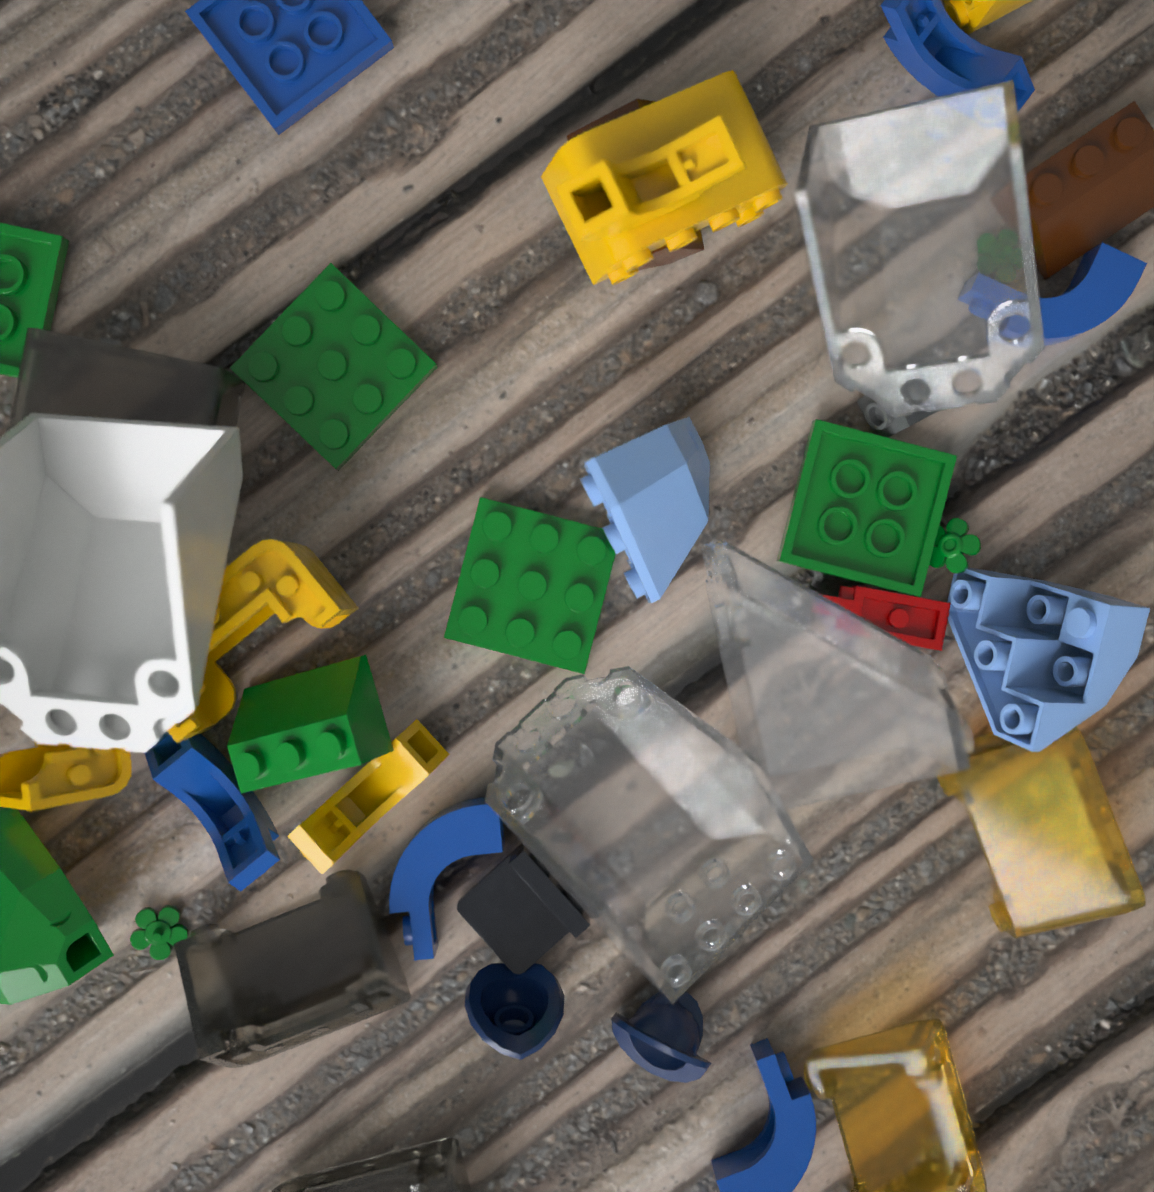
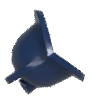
M491 963L478 970L467 986L464 1006L471 1026L485 1043L503 1055L522 1060L539 1051L556 1033L564 1015L565 995L558 979L541 964L534 963L524 973L515 974L504 963Z
M665 986L661 992L656 993L642 1003L630 1019L617 1012L611 1018L612 1032L619 1046L636 1064L653 1075L668 1081L688 1083L700 1079L712 1064L697 1054L703 1038V1015L698 1002L686 991L671 989Z

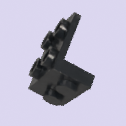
M526 840L465 893L457 904L459 914L515 974L524 973L567 933L570 932L577 938L591 925L590 911L588 910L591 904L585 895L573 883L567 887L555 873L558 867L552 858L539 846L534 850Z

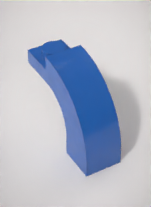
M884 0L880 5L891 26L883 38L894 56L919 83L956 110L979 121L1006 129L1035 91L1022 56L990 48L967 35L950 18L941 0Z
M1102 242L1083 255L1070 285L1060 296L1051 298L1030 296L982 273H978L965 283L957 301L970 306L968 311L980 319L986 321L1000 320L993 339L1025 347L1054 345L1074 338L1098 326L1115 314L1133 293L1147 263Z
M166 731L158 742L144 752L152 779L180 799L207 830L215 845L229 884L242 891L280 860L273 843L279 837V834L264 806L253 791L240 793L232 764L202 734L176 743L168 731Z
M500 796L469 799L456 803L437 813L416 832L398 861L390 887L389 913L409 912L410 916H403V938L405 946L413 945L414 961L434 959L438 949L433 891L435 880L441 871L452 862L466 856L503 852L505 838Z
M768 1038L750 1044L768 1094L769 1112L767 1121L761 1133L749 1145L711 1160L720 1192H792L806 1172L813 1154L816 1138V1116L811 1094L802 1076L794 1079L784 1051L775 1054Z

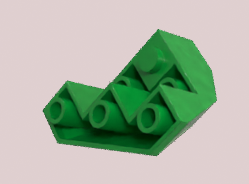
M0 807V1004L12 1005L70 986L110 959L114 954L61 868L19 810Z

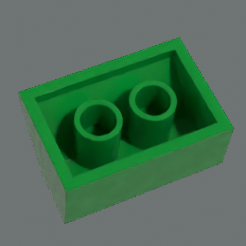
M367 655L244 689L227 744L241 794L362 765L394 751Z

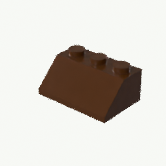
M1135 101L1018 178L992 200L1011 230L1019 235L1023 248L1031 253V260L1045 280L1154 207V129Z

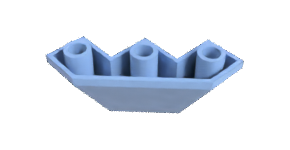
M690 417L666 424L586 461L584 467L588 475L580 478L594 507L603 502L608 512L606 516L610 524L603 527V530L615 553L618 554L625 551L629 558L627 562L631 569L624 572V575L635 597L638 599L645 595L648 603L661 599L709 521L710 461Z
M970 567L962 573L953 574L947 600L948 603H951L948 616L949 624L993 734L1031 752H1040L1106 706L1138 657L1150 611L1148 607L1109 595L1054 582Z

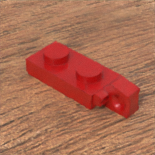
M840 586L838 597L812 593L809 612L834 617L832 629L842 630L846 634L942 651L951 603L860 586H852V588Z

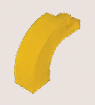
M719 115L651 153L617 164L603 160L555 188L579 239L596 240L632 229L675 210L702 196L701 192L747 167L725 119Z
M418 719L392 741L394 751L367 763L287 836L321 874L334 865L378 820L428 777L450 755Z

